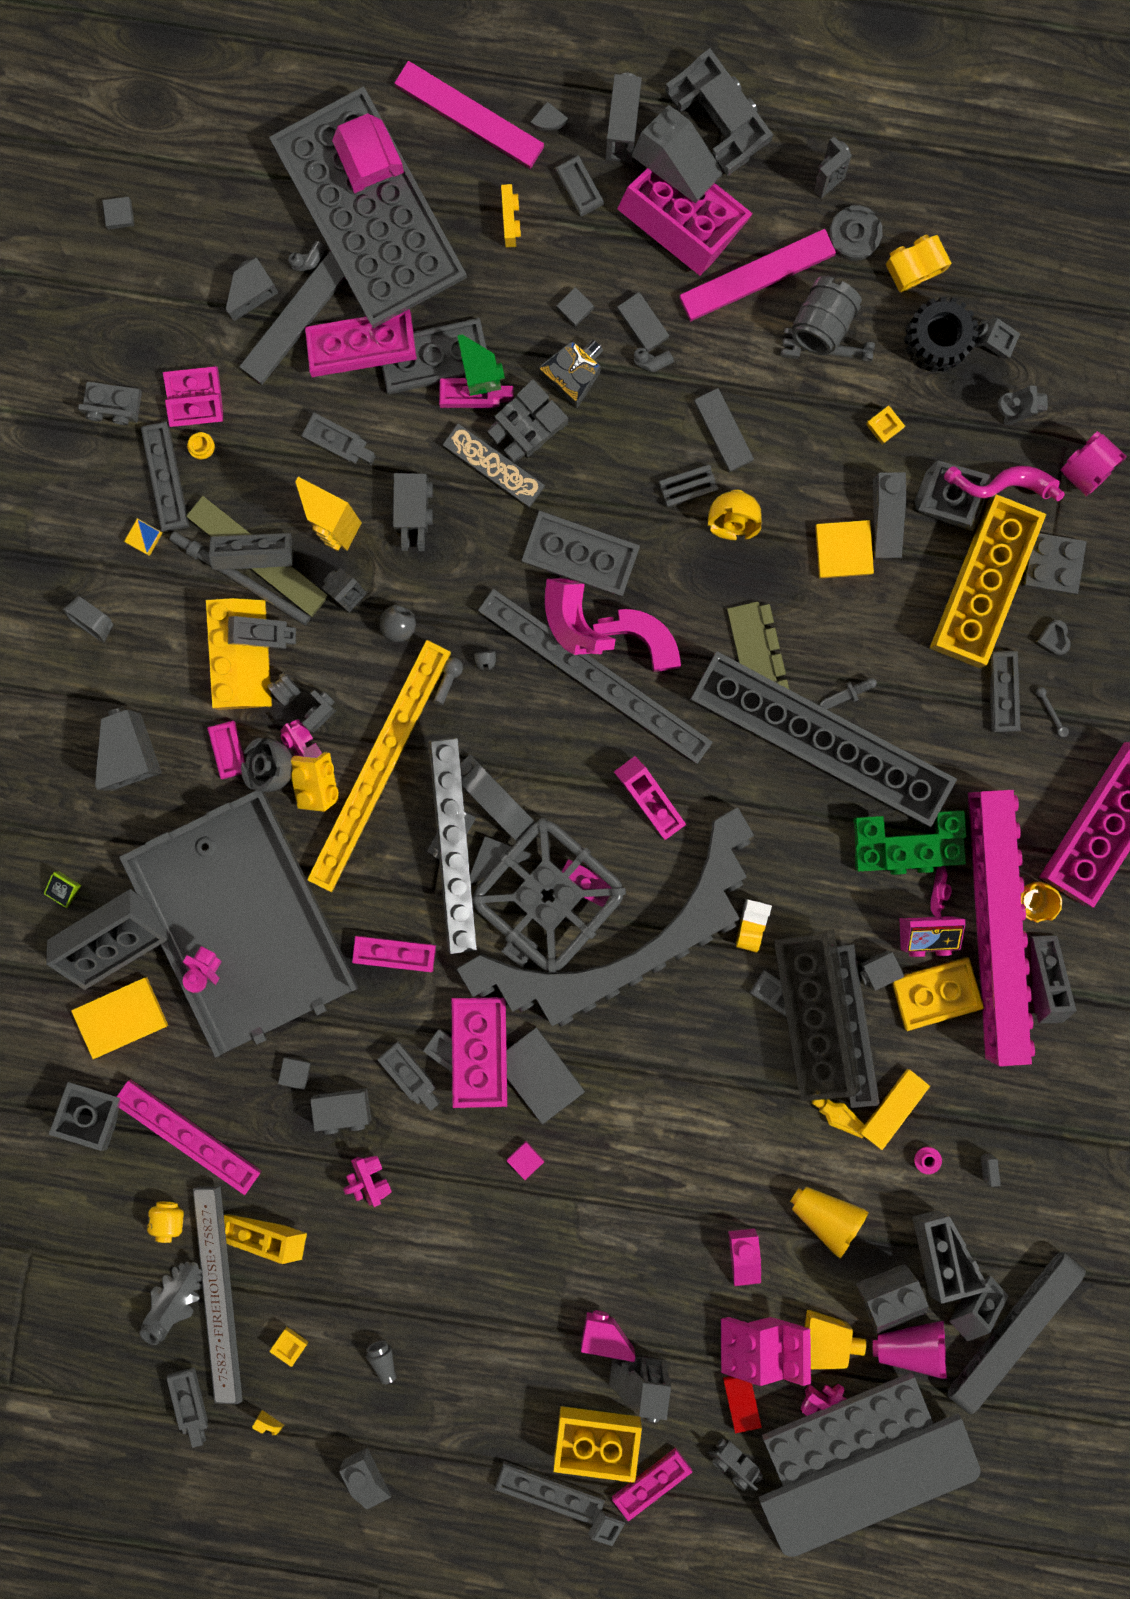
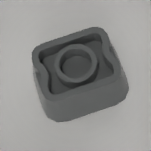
M79 596L62 609L73 623L105 643L114 626L107 615Z

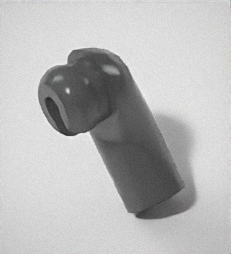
M315 241L308 254L294 252L289 256L288 262L292 269L299 272L314 269L317 267L327 247L321 242Z
M639 348L634 352L635 364L649 372H656L674 363L669 350L656 357L649 354L645 348Z

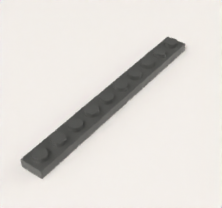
M495 589L491 591L479 608V613L695 764L699 763L713 743L588 654L574 655L565 650L558 643L548 626Z

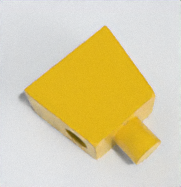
M807 1310L805 1327L810 1328L811 1369L847 1368L850 1354L865 1355L866 1340L852 1337L853 1329L848 1322Z

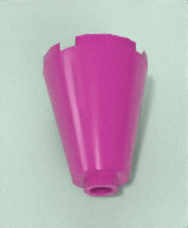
M944 1321L878 1334V1340H873V1357H879V1363L938 1378H946Z

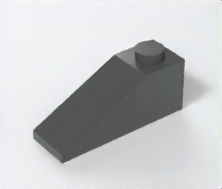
M906 472L878 473L873 479L874 559L902 558L906 508Z
M341 568L337 572L335 570L330 572L323 581L325 585L322 588L349 613L367 594L360 584Z
M1058 936L1031 937L1032 999L1038 1024L1065 1022L1077 1010Z

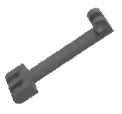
M785 328L784 335L793 337L792 328ZM783 339L782 346L790 347L792 350L782 349V357L799 359L800 351H807L799 346L794 339ZM865 342L862 348L838 345L829 355L872 362L875 343Z

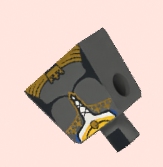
M593 339L583 349L575 342H570L539 367V375L577 409L600 374L601 366L595 359L602 353L603 349Z

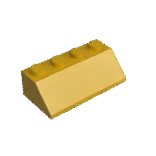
M298 477L295 482L307 520L313 526L312 530L316 532V535L320 537V540L326 546L336 551H339L340 548L347 551L362 522L348 502Z
M234 598L206 600L212 708L230 710L272 707L271 691L267 687L271 683L269 648L228 644L229 617L267 619L266 601Z

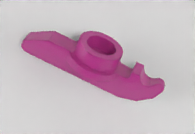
M945 866L937 867L930 902L931 911L936 917H941L940 912L945 907L942 905L943 900H948L951 896V886L946 884L948 875Z

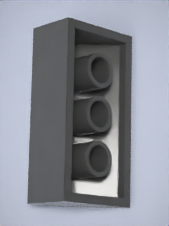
M129 889L48 939L46 965L86 990L167 941V935L150 904Z

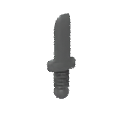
M869 678L867 681L854 685V687L849 682L846 684L847 689L824 699L819 706L830 709L851 698L856 702L859 700L857 694L860 695L859 693L862 694V692L864 693V691L870 688H875L877 681L874 678Z

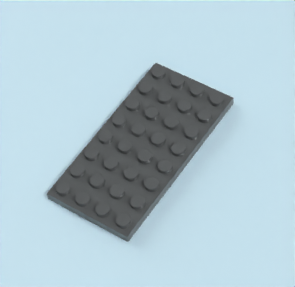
M363 86L269 138L372 328H375L466 279L467 274L390 133L389 136L401 160L404 173L395 177H389L365 187L362 191L354 193L332 140L337 127L367 113L381 119Z

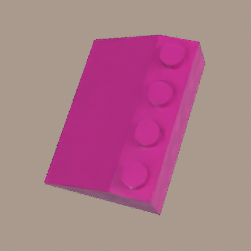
M648 168L627 187L617 208L699 276L718 258L753 214L715 183L697 203H694Z

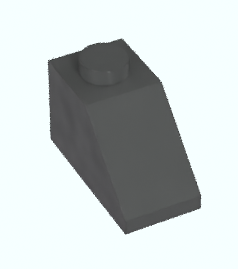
M257 258L244 261L233 274L226 310L233 321H236L278 294L276 287Z
M991 1276L987 1277L985 1281L988 1282L992 1290L965 1297L958 1304L950 1319L951 1324L967 1341L991 1332L1009 1296Z
M368 1448L343 1459L339 1472L350 1495L365 1509H369L391 1498V1494Z

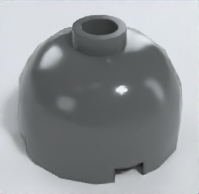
M257 738L247 746L244 754H248L246 763L242 762L241 771L242 778L248 788L260 792H275L283 788L290 781L293 771L291 763L292 754L285 745L276 740Z

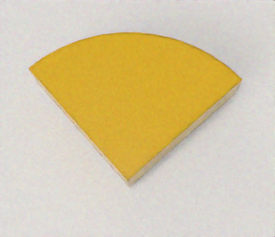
M262 1410L252 1427L260 1433L268 1430L271 1431L272 1435H277L284 1424Z

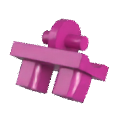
M201 946L194 958L188 955L185 957L183 963L189 969L183 977V985L186 990L191 993L203 991L207 985V979L212 984H217L220 978L215 972L221 964V960L216 957L215 953Z
M371 1156L364 1159L357 1157L352 1159L351 1163L359 1181L356 1180L354 1173L347 1175L349 1185L343 1188L345 1195L353 1193L355 1200L359 1201L363 1199L360 1190L362 1189L368 1205H373V1207L380 1205V1200L392 1193L386 1179L373 1184L370 1175L382 1170L378 1157Z
M809 1384L805 1389L806 1398L801 1405L803 1414L808 1416L846 1400L842 1396L844 1387L840 1384H836L833 1388L824 1385L822 1392L828 1395L827 1397Z

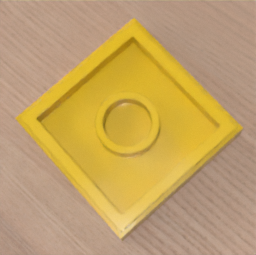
M870 520L816 524L819 579L874 574Z

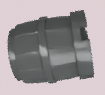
M821 276L814 281L809 292L810 294L805 302L802 303L792 326V336L795 342L803 349L822 356L830 354L837 348L843 337L846 336L853 318L857 316L862 306L860 305L862 301L861 296L855 289L843 281L840 286L832 283L834 278L829 276Z

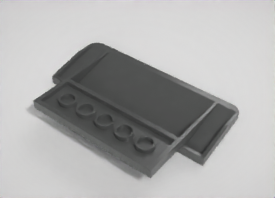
M910 1372L834 1404L829 1408L817 1411L763 1434V1440L783 1487L758 1498L782 1553L789 1557H795L970 1484L979 1477L981 1470L959 1413L933 1424L913 1373Z

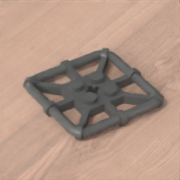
M540 818L539 821L532 824L507 853L504 852L500 856L501 860L477 886L474 896H472V904H474L477 911L506 936L505 940L508 943H514L539 967L549 971V973H557V970L563 968L589 938L593 939L596 936L595 931L618 907L623 899V895H626V888L622 886V883L615 875L590 854L591 851L587 847L584 849L554 822L547 820V818ZM540 832L542 862L530 874L515 859ZM548 832L577 856L564 873L550 861ZM584 862L611 888L583 890L569 877ZM508 867H511L525 879L524 883L514 894L485 895ZM543 889L546 891L553 889L555 891L553 893L555 898L553 902L550 900L544 902L542 900L544 895L541 892ZM612 896L588 924L571 911L582 897ZM514 901L528 914L513 929L485 903ZM567 917L581 929V932L556 959L554 929ZM532 919L547 930L548 959L519 935Z

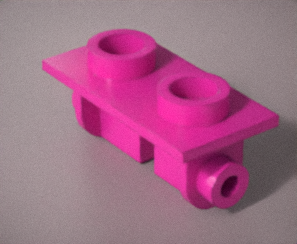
M299 719L291 722L290 726L288 723L285 724L281 729L283 744L288 749L290 748L295 756L317 758L322 754L316 743L309 747L305 745L313 737Z

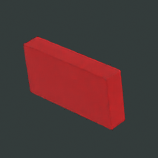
M732 1376L724 1377L723 1380L735 1434L762 1428L752 1383Z

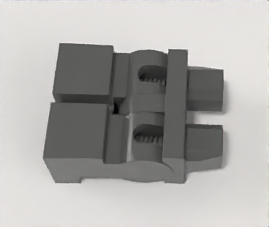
M532 380L517 394L516 398L495 416V423L489 428L487 434L496 444L506 436L513 441L504 450V453L514 463L524 455L527 458L531 456L556 432L561 431L567 426L568 417L553 400L549 401V396Z

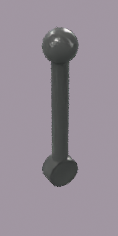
M1044 687L1037 688L1036 695L1041 697L1058 728L1057 735L1059 737H1066L1069 734V730L1062 726L1046 696V689Z

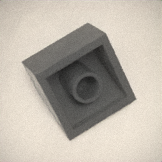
M68 1082L49 1135L99 1151L107 1150L116 1126L121 1098Z

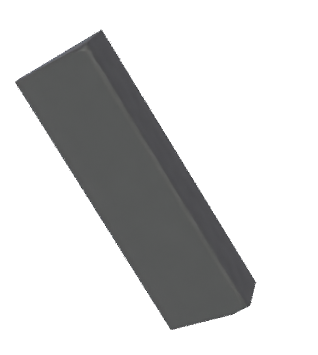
M291 533L210 537L209 560L213 570L292 566Z

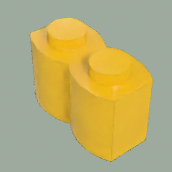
M924 235L914 242L915 246L907 249L902 246L890 253L891 257L887 261L886 266L899 292L906 291L923 281L943 273L952 264L938 235L930 238L928 235Z

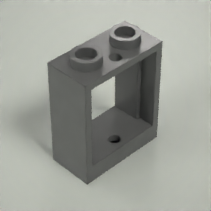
M632 73L615 74L606 148V160L632 163L633 160L631 155L634 151L642 77H636Z

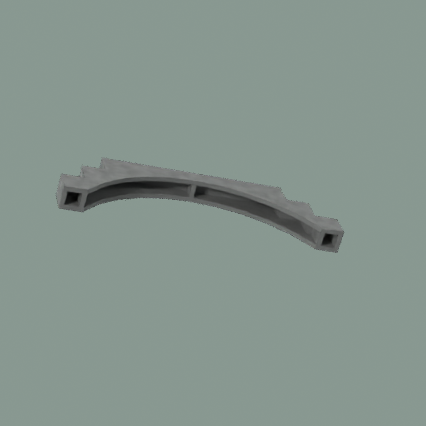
M738 807L713 820L707 858L695 889L681 911L661 933L631 954L606 965L580 971L557 973L518 968L480 954L459 966L457 970L473 997L478 994L481 998L495 990L493 985L497 984L512 1012L517 1009L520 1012L527 1010L534 1005L532 1000L537 999L552 1026L558 1024L559 1027H562L573 1020L572 1015L581 1010L584 1014L597 1006L595 1002L603 997L606 1000L613 998L620 993L618 988L627 983L629 987L643 980L642 975L650 970L652 973L660 971L667 966L665 961L672 957L678 960L689 954L688 948L693 945L703 946L713 940L712 934L719 930L725 933L736 926L735 921L740 918L724 890L728 888L729 892L741 887L743 885L742 880L747 876L731 849L735 847L738 851L751 843L749 838L753 837L754 834Z

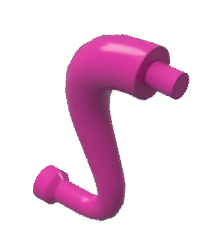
M955 466L949 468L944 475V479L948 483L955 484L966 493L978 498L992 497L1009 486L1029 489L1044 499L1052 497L1056 501H1060L1064 497V492L1059 489V481L1038 468L1030 466H1015L1005 469L986 486H978L971 483L961 475L962 472Z

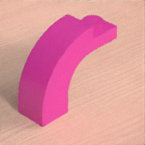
M568 578L547 579L545 589L546 615L550 629L558 643L574 655L602 654L603 650H614L615 639L593 631L585 621L582 611L584 584Z
M622 609L618 610L619 621H614L613 617L598 619V624H593V631L606 636L630 634L641 639L649 649L653 672L679 669L681 667L678 647L672 634L663 623L647 613Z

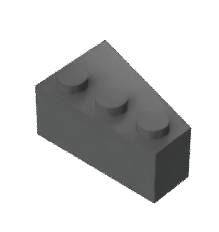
M938 1210L913 1216L930 1297L942 1304L992 1290L980 1273L976 1261L972 1259L968 1252L966 1244L950 1216Z
M636 1356L635 1362L612 1358L609 1386L644 1420L649 1422L667 1420L671 1384L666 1360Z

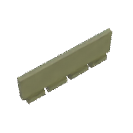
M759 602L728 608L727 612L739 663L789 689L787 680L778 682L776 680V677L786 675L782 655L776 654L771 656L770 651L780 649L776 629L770 628L765 630L764 625L774 623L770 604L759 606Z

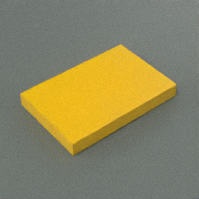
M969 957L905 974L903 978L891 983L906 1031L984 1009Z
M147 977L71 1010L92 1059L169 1026Z

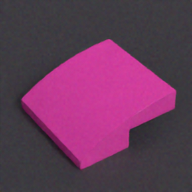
M218 366L163 372L169 427L223 421Z

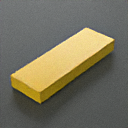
M906 1069L859 1133L878 1149L883 1150L930 1086L910 1069Z

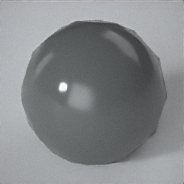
M392 605L380 615L379 627L386 639L393 642H403L409 639L415 632L416 620L414 614L409 609L400 605Z

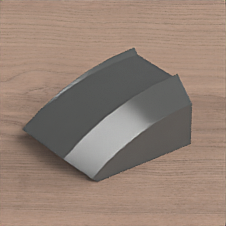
M936 461L925 473L915 498L916 510L948 524L973 531L978 525L988 498H978L966 493L957 485L948 483L944 479V475L949 468L955 466L962 472L961 475L978 486L990 484L992 481L990 475L946 462Z

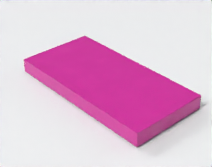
M410 309L375 328H372L367 317L305 327L311 377L417 359Z
M452 998V1108L507 1107L505 998Z

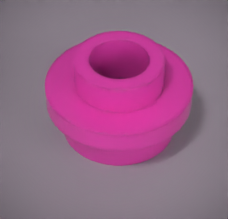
M923 1147L915 1154L914 1163L920 1172L933 1174L940 1169L942 1158L936 1149ZM927 1157L933 1158L931 1165L924 1164V1160Z

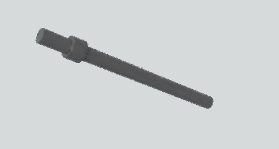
M176 531L172 533L170 541L186 550V554L195 560L199 558L211 566L209 552L204 550L203 545L195 540H188ZM218 570L303 625H307L311 618L309 615L238 570Z

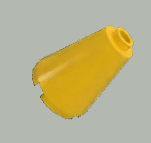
M807 1186L804 1190L798 1188L790 1201L794 1204L792 1210L839 1258L845 1253L849 1247L848 1244L856 1236L869 1213L863 1208Z

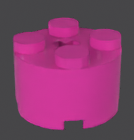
M1097 431L1089 438L1081 450L1078 449L1067 460L1061 471L1087 497L1089 493L1091 494L1108 478L1115 469L1114 467H1118L1127 456L1104 434Z

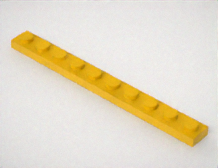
M426 640L307 879L308 881L333 892L441 675L444 665L451 654L450 651Z

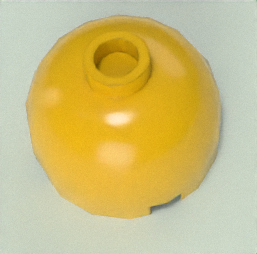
M732 490L718 496L710 507L708 526L710 525V531L720 538L737 540L736 535H745V539H750L761 531L762 517L759 503L754 497L741 490Z

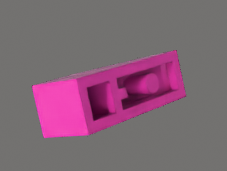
M636 756L614 771L623 786L664 840L686 825L647 768Z

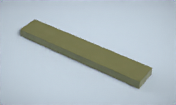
M204 496L200 498L186 516L211 537L252 535ZM292 566L251 568L311 617L314 616L329 597Z

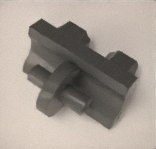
M1028 386L1015 393H1006L998 400V409L1005 416L1004 424L1006 425L1032 417V415L1046 411L1048 408L1047 394L1037 393V386Z

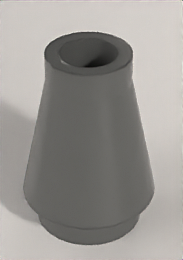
M384 1340L377 1341L366 1349V1358L380 1378L381 1383L389 1384L397 1378L394 1370L392 1347Z

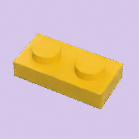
M512 184L501 185L506 247H516V237H521L520 220H514V211H519L518 194H513Z

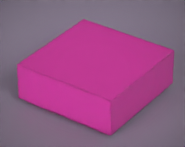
M525 1141L507 1158V1162L526 1180L544 1163V1159Z

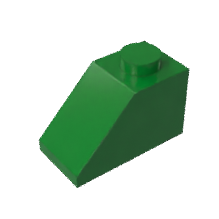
M463 334L457 335L470 396L502 390L500 380L505 379L502 363L496 364L494 353Z

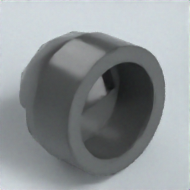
M495 651L474 653L475 664L480 670L484 671L483 664H488L489 670L495 666Z

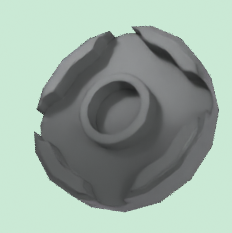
M861 205L848 206L837 213L829 228V239L836 253L850 261L862 260L871 256L878 248L883 236L880 219L878 220L871 209Z

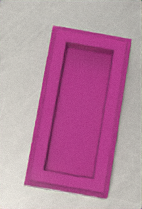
M235 721L208 727L220 779L223 780L242 775L241 764L246 762Z

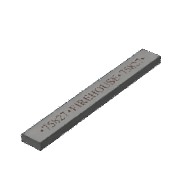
M221 1186L196 1187L193 1189L214 1401L220 1404H238L243 1400Z

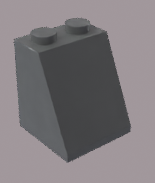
M124 707L109 711V716L101 719L95 781L97 790L113 791L161 774L162 772L141 713L131 711V709L125 710Z
M906 1264L856 1283L876 1335L927 1314L929 1306L919 1281Z

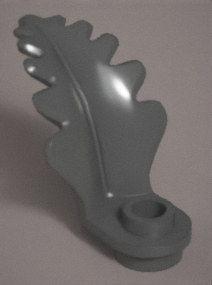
M186 1261L185 1265L180 1263L179 1269L173 1267V1278L168 1275H164L162 1278L164 1288L154 1287L151 1290V1310L144 1319L140 1331L141 1338L148 1344L157 1345L166 1338L173 1324L192 1316L193 1309L188 1304L199 1301L200 1295L195 1293L194 1290L203 1288V1284L198 1282L202 1281V1275H200L202 1270L198 1268L196 1262L190 1263Z

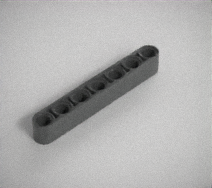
M1065 1252L1058 1253L953 1381L947 1391V1397L968 1414L975 1413L1080 1284L1086 1270Z

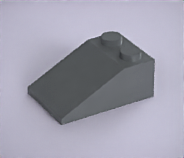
M670 105L641 132L631 155L694 203H697L723 174V170L691 121Z

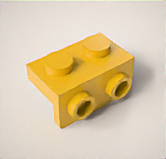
M324 752L317 758L292 757L293 771L291 777L298 809L325 812L339 799L330 753Z

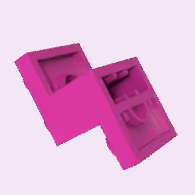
M731 1317L721 1319V1373L758 1386L782 1379L802 1386L811 1384L810 1328L773 1317L749 1323Z

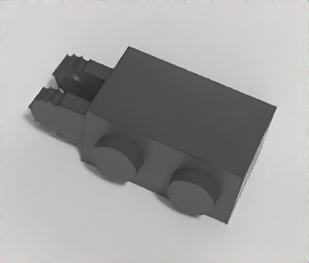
M394 473L393 527L396 532H401L402 551H408L410 545L409 532H418V551L425 550V532H428V525L433 524V509L428 508V498H433V482H429L427 474Z

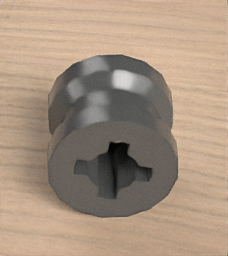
M285 672L279 675V679L276 682H271L267 685L273 695L284 706L289 703V699L293 695L297 696L301 693L300 689Z

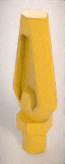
M818 1094L813 1098L811 1103L819 1108L820 1113L826 1116L829 1125L857 1137H864L859 1133L864 1124L844 1103H833L829 1099H823Z

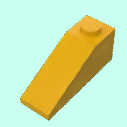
M230 1214L224 1215L226 1244L280 1264L302 1260L307 1233L285 1225Z

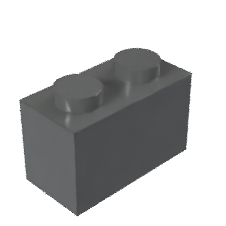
M367 1088L318 1094L310 1099L314 1131H322L324 1135L339 1132L338 1128L349 1127V1131L362 1130L371 1121Z

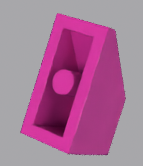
M756 1230L728 1231L734 1286L761 1283V1257Z
M604 1311L587 1312L581 1341V1352L635 1362V1349L615 1319Z

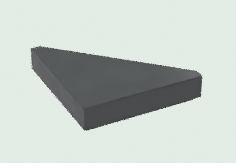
M485 836L470 874V883L472 884L485 878L501 860L500 856L504 852L507 853L512 846ZM522 851L515 861L517 863L530 858L531 854Z

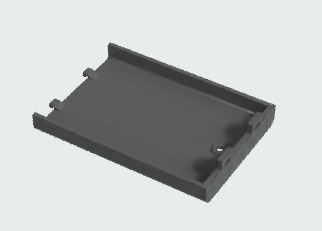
M254 791L236 801L226 803L206 813L207 815L172 832L158 836L146 842L145 845L119 857L136 893L150 904L167 935V941L161 944L215 1058L254 1039L256 1045L266 1041L267 1038L264 1036V1033L312 1010L315 1011L316 1015L327 1011L324 1004L358 989V985L265 793L260 791ZM204 843H207L209 845V849L207 851H204L202 849V845ZM202 946L215 953L216 957L221 960V964L215 972L220 979L216 985L207 979V985L203 991L191 993L183 985V977L189 971L183 961L187 955L194 958Z

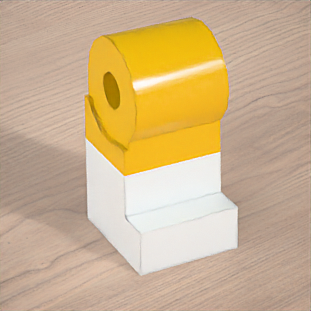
M745 899L736 939L737 948L758 952L763 931L770 915L771 905Z

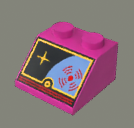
M954 916L899 918L901 951L909 952V957L925 956V951H936L937 956L952 955V950L961 949L965 919Z

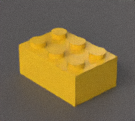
M561 1406L554 1455V1472L635 1483L642 1431L641 1417Z

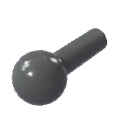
M449 657L442 670L444 676L433 701L438 705H444L454 678L460 676L463 671V664L456 657Z

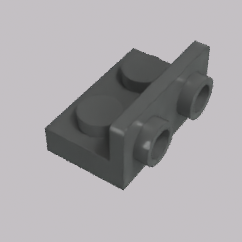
M834 136L829 140L824 160L819 165L820 170L816 177L817 181L814 192L820 199L845 178L852 156L849 147L843 141L839 142Z
M87 382L84 403L79 404L78 410L86 416V419L101 422L102 418L112 419L113 423L119 425H128L129 422L137 423L142 391L136 388Z

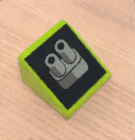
M56 871L52 874L44 894L65 908H68L82 885L60 871Z

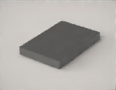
M537 1027L506 1050L507 1079L542 1124L585 1092Z

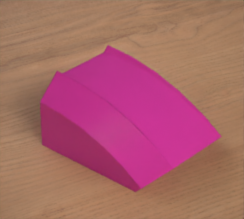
M367 113L337 127L332 142L354 193L362 191L365 187L389 177H395L404 173L401 160L381 119Z

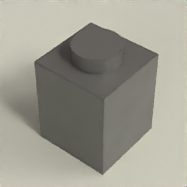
M888 950L859 964L862 970L859 972V976L864 986H870L875 991L904 977L893 952Z

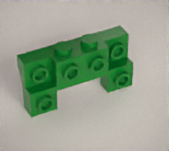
M964 811L939 812L935 819V834L885 837L884 816L854 818L855 867L858 872L890 870V875L907 874L906 869L917 868V873L934 872L933 867L966 864Z

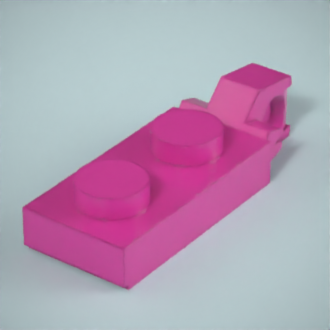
M441 378L439 405L440 408L499 407L500 403H508L514 399L513 386H501L502 390L470 396L466 378Z

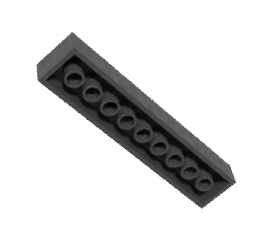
M718 651L714 653L690 698L691 701L930 827L957 781L953 776Z

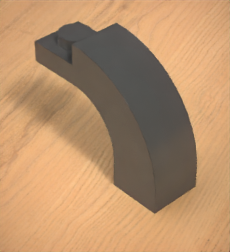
M471 754L460 763L462 786L518 841L535 821Z

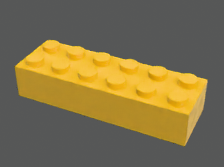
M997 494L988 500L929 649L977 668L988 664L1046 517L1045 513Z

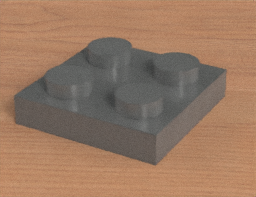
M1039 533L1025 568L1023 587L1077 595L1087 541Z

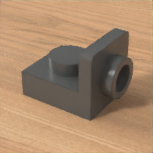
M999 318L982 320L975 329V331H978V337L974 341V347L985 346L1003 359L1010 358L1020 333Z
M316 690L311 692V695L321 705L319 707H312L304 716L306 720L302 724L313 733L337 711L332 706L335 701L325 691L321 694Z

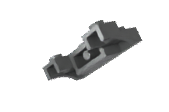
M709 48L688 68L666 83L665 92L680 112L697 100L726 138V140L713 148L712 155L728 176L747 163L750 156L770 143L773 134L757 113V107L753 100L746 98L742 93V88L737 78L729 75Z

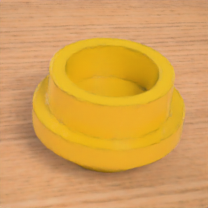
M198 432L189 438L187 447L189 453L194 458L203 460L213 454L215 444L208 434Z

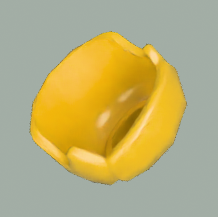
M1033 882L1024 886V892L1021 893V904L1025 906L1026 918L1036 923L1054 920L1062 910V898L1059 892L1044 882Z

